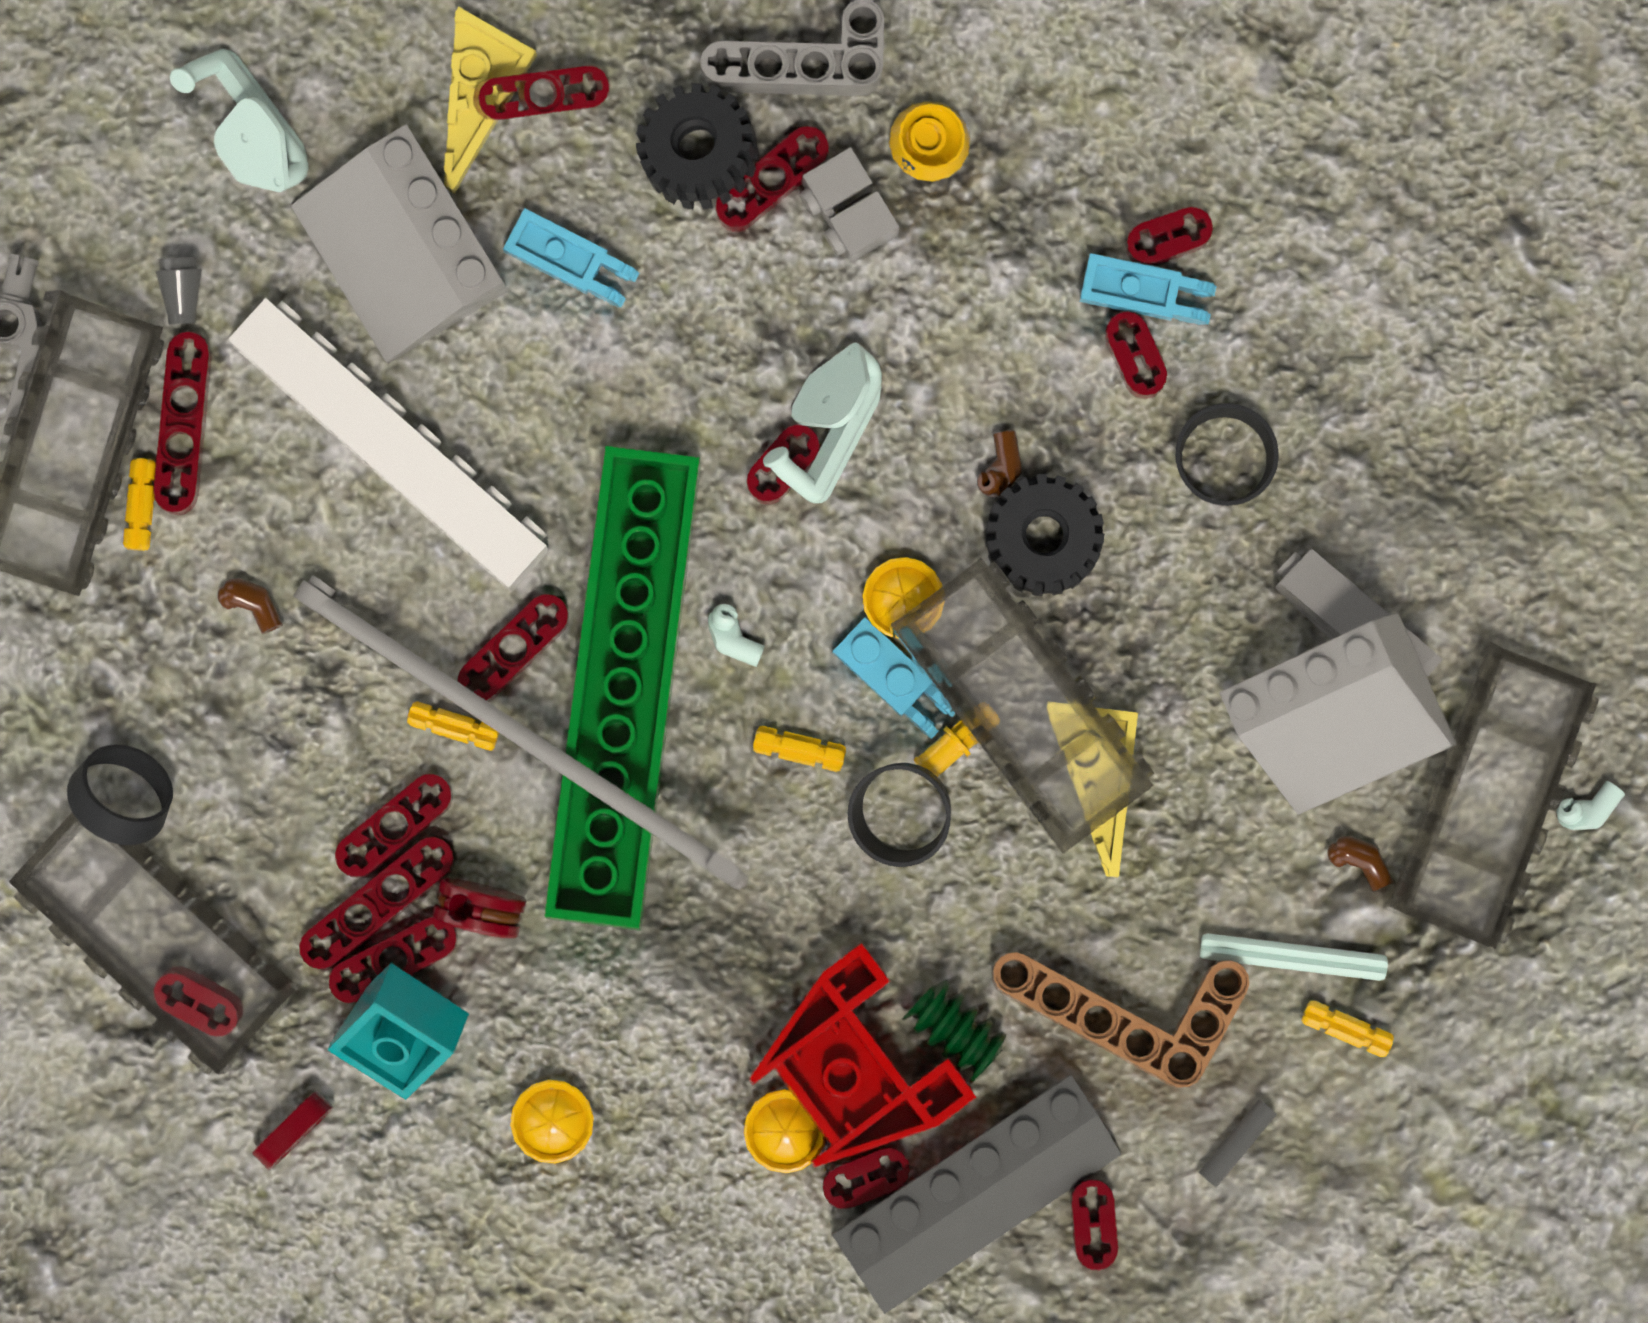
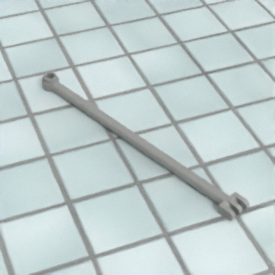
M312 575L308 583L303 580L294 593L293 597L658 837L732 888L742 889L746 886L748 882L747 875L733 862L699 842L332 600L331 597L335 590Z

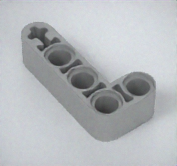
M855 0L848 4L842 17L841 44L749 41L713 42L705 48L701 56L703 80L709 88H711V85L721 88L723 93L870 95L881 84L883 74V11L872 0ZM864 15L870 17L875 22L876 27L866 34L855 32L851 28L850 23L857 16ZM742 58H748L749 77H742ZM718 59H727L729 67L726 69V75H717L715 66L718 64ZM764 59H774L782 68L774 77H763L756 71V66ZM811 60H819L826 64L828 71L821 78L813 79L806 76L802 68L805 63ZM864 61L871 64L875 72L870 78L859 80L850 74L849 68L855 62Z

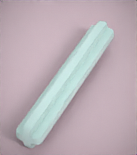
M1209 933L1202 936L1200 943V957L1207 960L1233 961L1240 964L1378 981L1385 979L1388 968L1387 957L1380 954Z

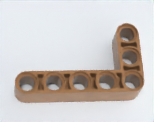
M1015 952L1000 957L994 964L991 973L995 988L1003 995L1167 1085L1176 1088L1189 1087L1197 1083L1202 1077L1249 987V976L1245 968L1239 963L1221 961L1211 966L1204 974L1173 1034L1170 1035L1024 954ZM1009 961L1019 962L1026 969V981L1019 988L1008 987L1001 980V968ZM1221 969L1232 971L1238 978V988L1231 996L1221 995L1214 987V977ZM1050 984L1061 985L1068 993V1003L1061 1011L1049 1010L1043 1003V991ZM1092 1007L1103 1008L1110 1017L1109 1028L1102 1034L1091 1033L1085 1026V1014ZM1198 1011L1209 1012L1216 1021L1215 1031L1208 1038L1198 1037L1191 1028L1192 1017ZM1134 1030H1143L1151 1038V1050L1143 1057L1133 1056L1127 1049V1037ZM1179 1052L1187 1054L1193 1061V1072L1185 1080L1175 1079L1170 1074L1168 1068L1170 1058Z

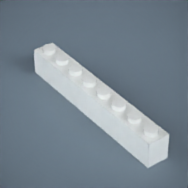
M265 298L228 338L231 345L512 593L549 552L547 546L542 542L547 534L528 517L519 522L507 511L512 505L511 502L493 486H490L486 491L472 480L477 473L459 456L455 455L451 460L444 456L437 449L442 442L424 425L420 424L416 430L402 418L407 411L390 395L385 393L381 399L367 388L372 380L355 364L351 362L345 368L332 356L337 349L316 331L310 337L297 325L302 321V318L286 303L281 301L275 306Z

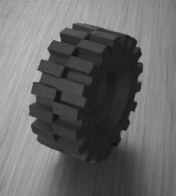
M692 83V92L685 93L682 85L672 88L675 97L667 100L664 94L660 95L655 99L659 109L655 112L648 107L643 114L647 125H638L636 134L641 143H636V150L641 160L640 163L652 187L658 194L662 192L666 201L673 205L679 199L683 208L693 210L694 202L699 201L703 210L713 208L712 199L720 197L722 204H725L732 200L729 195L731 189L735 188L741 193L747 187L743 177L747 175L753 178L756 171L753 159L759 160V149L755 142L758 140L748 114L743 106L740 107L737 99L729 93L725 97L722 89L711 85L709 93L705 92L702 83ZM698 130H706L714 137V148L709 154L696 160H688L680 154L679 144L687 134Z
M1036 474L1035 478L1027 480V477L1018 480L1016 485L1006 488L1001 493L1000 498L994 503L986 525L985 547L988 549V558L991 565L996 567L998 576L1004 582L1006 580L1014 585L1013 588L1020 592H1023V590L1032 592L1033 596H1043V594L1052 593V596L1062 594L1064 590L1069 588H1075L1086 576L1088 577L1100 556L1105 534H1103L1104 522L1102 514H1099L1096 509L1097 503L1092 496L1088 497L1083 492L1084 488L1078 483H1075V485L1066 482V477L1059 475L1056 478H1049L1047 474ZM1039 517H1050L1056 520L1063 530L1061 545L1049 553H1041L1034 550L1026 538L1028 525Z

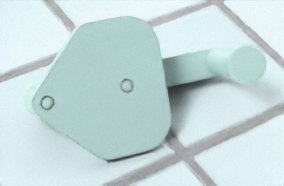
M220 49L171 71L170 82L176 90L182 93H190L194 90L196 82L215 74L237 103L217 128L214 135V144L218 156L238 182L275 192H283L298 185L305 179L309 168L303 143L235 53L230 50Z
M852 343L811 373L803 384L792 407L793 419L803 426L831 428L808 473L788 457L789 451L786 447H778L771 450L763 459L764 466L771 468L783 482L811 503H823L829 498L879 403L882 372L879 363L873 355L858 343Z

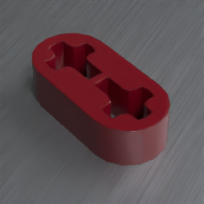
M1186 207L1142 222L1135 226L1128 235L1126 242L1127 255L1134 263L1156 266L1197 252L1204 248L1211 238L1213 231L1212 220L1208 213L1201 208ZM1190 218L1193 224L1201 223L1203 229L1198 233V240L1192 241L1189 235L1174 238L1172 233L1180 231L1184 227V219ZM1147 233L1150 240L1165 236L1166 241L1156 245L1154 255L1148 256L1145 250L1137 251L1135 248L1141 240V234Z
M1132 312L1118 313L1112 317L1107 325L1105 332L1106 345L1130 394L1141 399L1153 398L1162 391L1166 384V366L1143 318ZM1120 323H1125L1128 329L1134 327L1138 329L1139 332L1133 339L1137 349L1136 352L1131 353L1125 340L1117 342L1114 338L1119 332ZM1141 358L1147 371L1154 369L1157 371L1158 375L1152 381V388L1147 389L1144 382L1138 384L1134 382L1133 378L1139 372L1135 362L1136 359Z
M803 425L788 427L751 467L747 475V487L749 494L754 500L767 505L778 503L792 489L777 477L776 484L779 490L774 493L772 490L767 489L762 494L757 490L760 482L756 477L760 472L767 476L773 472L771 468L764 466V457L771 450L778 447H786L790 451V445L787 440L791 437L795 440H800L803 436L809 439L807 449L810 454L806 457L797 454L792 459L797 466L807 472L819 452V440L812 429Z
M183 966L172 967L155 983L154 998L160 1008L208 1035L215 1037L225 1036L231 1033L242 1019L244 1012L243 1004L236 994ZM176 981L184 984L182 989L184 994L179 1000L171 996L173 993L171 986ZM219 1003L226 1007L224 1014L227 1016L221 1022L213 1019L215 1011L212 1008H215Z
M318 1090L315 1091L266 1137L252 1154L270 1171L334 1107Z
M885 1148L843 1164L830 1171L825 1177L823 1183L824 1196L834 1207L849 1209L890 1193L903 1186L907 1181L910 1172L908 1160L898 1150ZM883 1156H888L891 1162L899 1160L902 1169L896 1172L897 1181L894 1183H888L885 1177L871 1182L868 1178L867 1173L881 1166L879 1159ZM839 1174H844L847 1180H852L861 1175L864 1178L866 1184L852 1190L853 1199L850 1201H844L841 1195L833 1197L830 1188L836 1185L835 1177Z
M1089 1179L1079 1183L1071 1194L1070 1205L1074 1251L1081 1265L1090 1270L1100 1271L1111 1266L1118 1256L1115 1200L1111 1189L1105 1183ZM1095 1187L1098 1195H1105V1205H1100L1097 1208L1098 1222H1090L1088 1208L1079 1205V1197L1087 1196V1188ZM1099 1227L1100 1241L1106 1244L1109 1243L1110 1246L1109 1252L1103 1253L1101 1262L1098 1263L1093 1262L1091 1255L1083 1253V1245L1091 1244L1090 1228Z

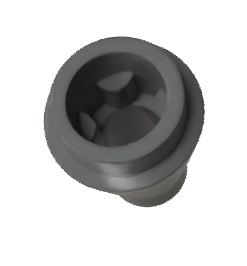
M197 257L159 259L160 271H155L166 308L168 325L196 323V308L202 269H197Z

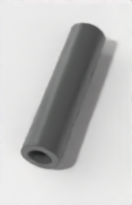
M1259 1099L1198 1173L1217 1188L1276 1117L1277 1113Z

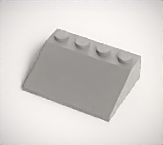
M407 124L365 148L291 205L387 364L507 293L504 282Z
M1399 613L1373 620L1219 692L1238 737L1298 815L1457 745Z

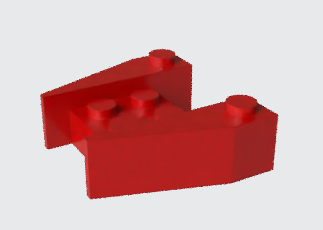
M862 943L823 971L749 1078V1082L753 1086L775 1070L831 1145V1147L810 1162L813 1168L935 1128L976 1098V1095L949 1059L943 1061L909 1087L854 1014V1009L890 982Z

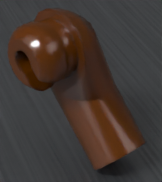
M1004 431L993 434L997 459L985 472H981L977 478L978 489L981 493L991 498L999 497L1006 488H1011L1022 474L1016 431Z
M233 578L226 581L225 585L219 588L217 598L220 605L228 610L237 607L250 610L262 635L283 626L269 592L265 587L241 578Z
M1352 836L1339 837L1336 843H1332L1328 847L1327 854L1330 862L1339 868L1346 864L1361 868L1372 892L1394 882L1379 850L1374 844Z

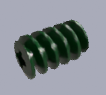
M944 980L936 985H932L902 1020L904 1021L917 1015L918 1019L913 1029L917 1034L931 1028L932 1032L927 1042L931 1047L942 1041L947 1042L942 1052V1057L947 1059L957 1053L960 1054L956 1070L961 1072L973 1066L975 1069L970 1079L972 1084L1002 1052V1046L1007 1034L1001 1031L989 1037L988 1033L993 1022L988 1018L975 1024L974 1020L979 1009L976 1006H972L961 1011L960 1007L965 996L962 993H958L950 998L945 997L951 983L948 980Z

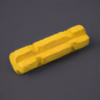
M136 458L130 462L129 477L133 480L132 484H128L125 522L129 524L128 528H124L123 545L128 550L145 551L150 547L151 532L147 529L148 525H152L154 487L151 484L155 478L156 462L151 459Z
M419 701L413 702L408 713L407 723L412 727L424 731L426 728H430L434 734L466 744L472 741L476 747L485 750H493L499 738V732L482 721L480 724H477L475 719L441 708H438L436 711L433 710L432 705Z
M766 726L758 727L753 743V751L758 754L771 756L772 752L779 754V759L815 767V763L822 764L821 769L839 772L842 769L846 755V747L844 745L828 741L826 746L820 744V739L787 731L780 735L777 734V729Z
M1310 1001L1307 1004L1302 1015L1303 1024L1316 1030L1323 1028L1325 1029V1034L1358 1048L1365 1046L1367 1047V1052L1379 1057H1386L1394 1041L1392 1033L1378 1027L1373 1030L1370 1028L1371 1024L1338 1010L1329 1011V1006L1320 1002Z

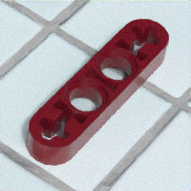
M182 332L174 336L168 345L166 354L153 492L158 506L172 515L188 513L194 508L199 497L212 354L205 339L193 332ZM188 343H193L195 349L202 352L201 358H194L191 364V374L193 376L201 375L200 382L188 378L174 380L175 373L185 375V361L177 356L178 351L186 350ZM182 388L193 389L198 395L197 406L189 413L177 412L172 406L173 395ZM178 434H185L191 437L193 441L192 453L185 459H174L168 453V443L172 437ZM166 465L177 469L192 467L191 475L181 472L180 485L184 490L188 491V496L179 498L178 505H172L171 499L164 495L165 489L173 488L175 474L172 471L165 472Z
M436 837L425 838L416 843L303 935L299 944L300 955L303 961L310 967L319 970L330 969L340 963L448 876L453 870L455 856L451 846L444 840ZM429 847L434 851L442 848L445 854L440 860L444 866L439 871L429 867L419 875L426 879V883L418 887L414 876L402 868V866L410 860L413 868H417L425 860V856L422 853L425 848ZM392 875L403 876L409 884L408 895L400 902L388 901L383 894V884ZM355 905L366 906L372 914L371 925L363 932H354L346 924L345 917L347 911ZM336 920L340 931L352 939V942L344 947L342 939H338L329 947V951L332 954L330 959L325 960L320 956L313 959L310 955L314 949L311 941L316 936L321 940H326L336 933L328 927L330 923Z

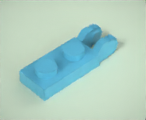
M526 208L521 213L503 248L504 253L586 295L590 292L597 298L616 307H622L626 298L618 290L595 281L601 267L603 266L625 281L635 282L639 275V272L632 266L608 255V250Z
M1090 253L1080 302L1169 321L1174 318L1182 322L1206 325L1209 324L1211 314L1200 308L1175 304L1177 293L1180 290L1198 297L1215 296L1217 286L1214 283L1181 276L1182 272Z
M865 617L833 650V654L900 717L905 715L931 739L939 732L935 724L912 706L923 693L934 702L937 709L944 715L952 718L958 711L957 707L939 689L932 685L934 681Z

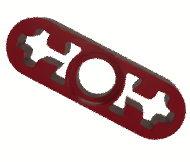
M580 66L486 79L476 87L473 103L476 111L488 120H504L593 108L602 104L607 98L609 81L606 74L595 66ZM583 74H586L588 81H595L596 91L589 92V100H586L584 93L565 95L563 85L583 82ZM561 75L565 76L563 83L559 78ZM538 79L547 81L553 89V98L544 107L537 106L530 98V87ZM515 81H519V82H520V85H519V89H518V90H517V87H516L515 84H514ZM493 86H496L498 93L518 91L519 101L523 110H518L519 101L500 104V112H496L494 105H487L486 95L493 94ZM564 96L568 101L567 105L563 104Z
M810 126L798 128L755 164L756 171L753 178L747 175L743 177L746 184L751 183L755 194L766 202L759 206L756 198H754L745 206L747 216L741 220L737 215L729 219L726 216L729 211L728 204H722L720 197H718L716 201V215L719 223L725 229L732 232L745 231L803 183L802 176L827 161L829 144L824 133ZM803 139L808 144L814 140L819 143L816 147L818 157L813 160L808 155L802 157L795 163L796 169L801 172L794 176L790 165L779 156L786 153L790 161L800 151L798 144L800 140ZM776 167L784 172L786 182L780 190L771 192L761 187L758 179L764 169ZM733 188L729 191V195L736 203H740L749 196V190L745 188L739 193Z
M550 594L534 598L461 668L457 682L468 689L472 683L468 677L469 674L475 670L481 675L492 665L485 661L484 658L489 653H492L498 665L508 670L509 673L501 678L496 670L487 680L491 688L486 693L479 689L473 692L487 702L492 701L566 630L569 623V612L564 602ZM543 605L548 610L556 606L559 611L555 616L559 623L553 628L548 624L543 625L536 632V635L543 638V640L538 645H535L530 635L518 626L526 620L531 628L540 618L536 612L540 606ZM518 636L526 642L527 652L522 660L512 663L501 657L500 645L507 637Z
M425 774L414 780L338 844L335 860L339 869L353 878H364L371 875L449 810L453 801V792L450 785L442 777L435 774ZM427 784L433 789L440 785L443 791L438 797L442 803L436 808L431 804H426L417 811L425 817L417 825L412 813L401 806V802L409 798L410 804L414 806L423 798V794L420 791L422 786ZM390 813H400L407 820V831L400 839H387L382 834L381 822ZM372 828L376 839L387 846L388 849L380 855L378 848L375 846L365 855L368 864L364 868L356 864L348 867L346 861L350 858V854L347 849L351 845L359 849L367 845L371 840L364 836V833Z
M434 917L424 919L336 965L329 976L330 991L339 1001L356 1004L367 986L373 981V977L361 981L358 984L360 992L357 995H353L350 990L341 991L338 985L344 981L342 973L345 970L349 969L355 975L360 974L368 969L362 961L371 957L372 968L379 975L383 971L380 964L381 954L387 948L396 946L400 947L407 956V964L403 971L412 976L449 957L455 951L458 944L457 931L455 927L439 922ZM430 926H434L438 931L446 929L449 936L443 940L445 948L438 952L435 947L430 946L419 951L425 960L416 964L415 953L411 946L404 941L405 938L413 935L414 943L418 944L429 937L427 929Z

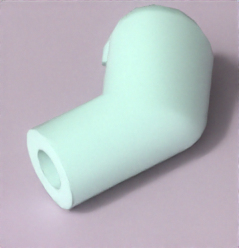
M729 604L716 606L708 618V628L716 650L721 654L757 667L765 646L742 636L737 620L738 614L733 606Z
M1605 781L1592 800H1573V798L1562 800L1556 810L1558 821L1563 827L1570 830L1598 829L1605 823L1625 796V793L1613 783Z

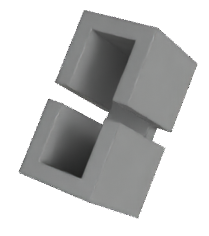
M851 147L802 176L805 190L799 194L811 215L814 217L820 213L827 222L829 229L823 233L837 256L844 253L849 262L852 263L899 235V225L878 191L836 215L837 212L872 192L870 186L873 183Z

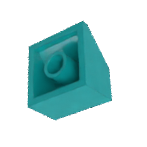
M390 963L367 986L329 1044L327 1051L407 1100L454 1054L469 1013Z

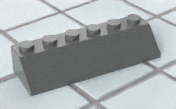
M1068 1075L832 1233V1237L883 1313L886 1314L1122 1154L1072 1075Z

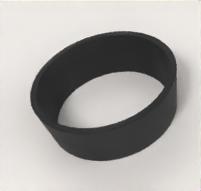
M1222 403L1200 410L1186 422L1178 436L1175 458L1177 469L1183 482L1194 495L1211 504L1233 506L1256 498L1269 486L1278 467L1279 450L1275 434L1263 417L1245 406ZM1215 418H1233L1246 423L1259 435L1265 447L1266 467L1261 481L1250 493L1235 500L1220 501L1203 495L1190 484L1183 469L1182 454L1187 438L1199 425Z
M107 745L93 751L72 774L67 785V799L76 819L95 836L115 844L137 845L153 839L162 830L173 800V786L166 770L146 752L126 745ZM98 764H113L132 770L152 786L160 800L162 810L155 815L145 818L126 817L111 811L91 791L87 779L88 767Z
M893 763L870 772L857 784L848 805L849 828L857 845L872 859L894 867L917 865L935 855L948 836L951 823L950 798L940 779L928 769L912 763ZM888 770L911 771L927 779L937 789L945 806L946 820L941 832L932 842L914 850H899L883 844L871 833L863 815V799L870 783L881 773Z

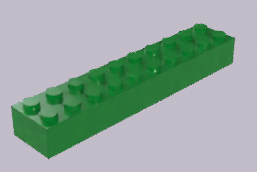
M605 446L566 754L657 813L701 462L700 457ZM564 775L562 776L544 917L549 920L641 931L654 835Z

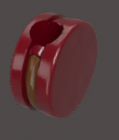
M445 878L441 881L439 888L441 894L438 897L439 904H435L434 919L459 929L506 939L518 937L521 927L518 923L521 921V913H524L527 903L524 897L500 888L466 880Z

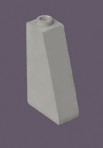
M1312 548L1303 558L1295 551L1277 571L1283 579L1277 584L1275 589L1330 640L1373 620L1390 615ZM1405 627L1423 670L1428 677L1443 659Z

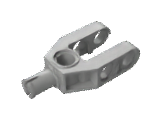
M10 254L0 294V319L7 315H15L18 318V328L13 335L0 337V347L6 350H20L21 355L4 420L2 441L3 443L27 448L33 436L51 361L40 313L28 301L39 261L25 256L24 259H21L20 255Z

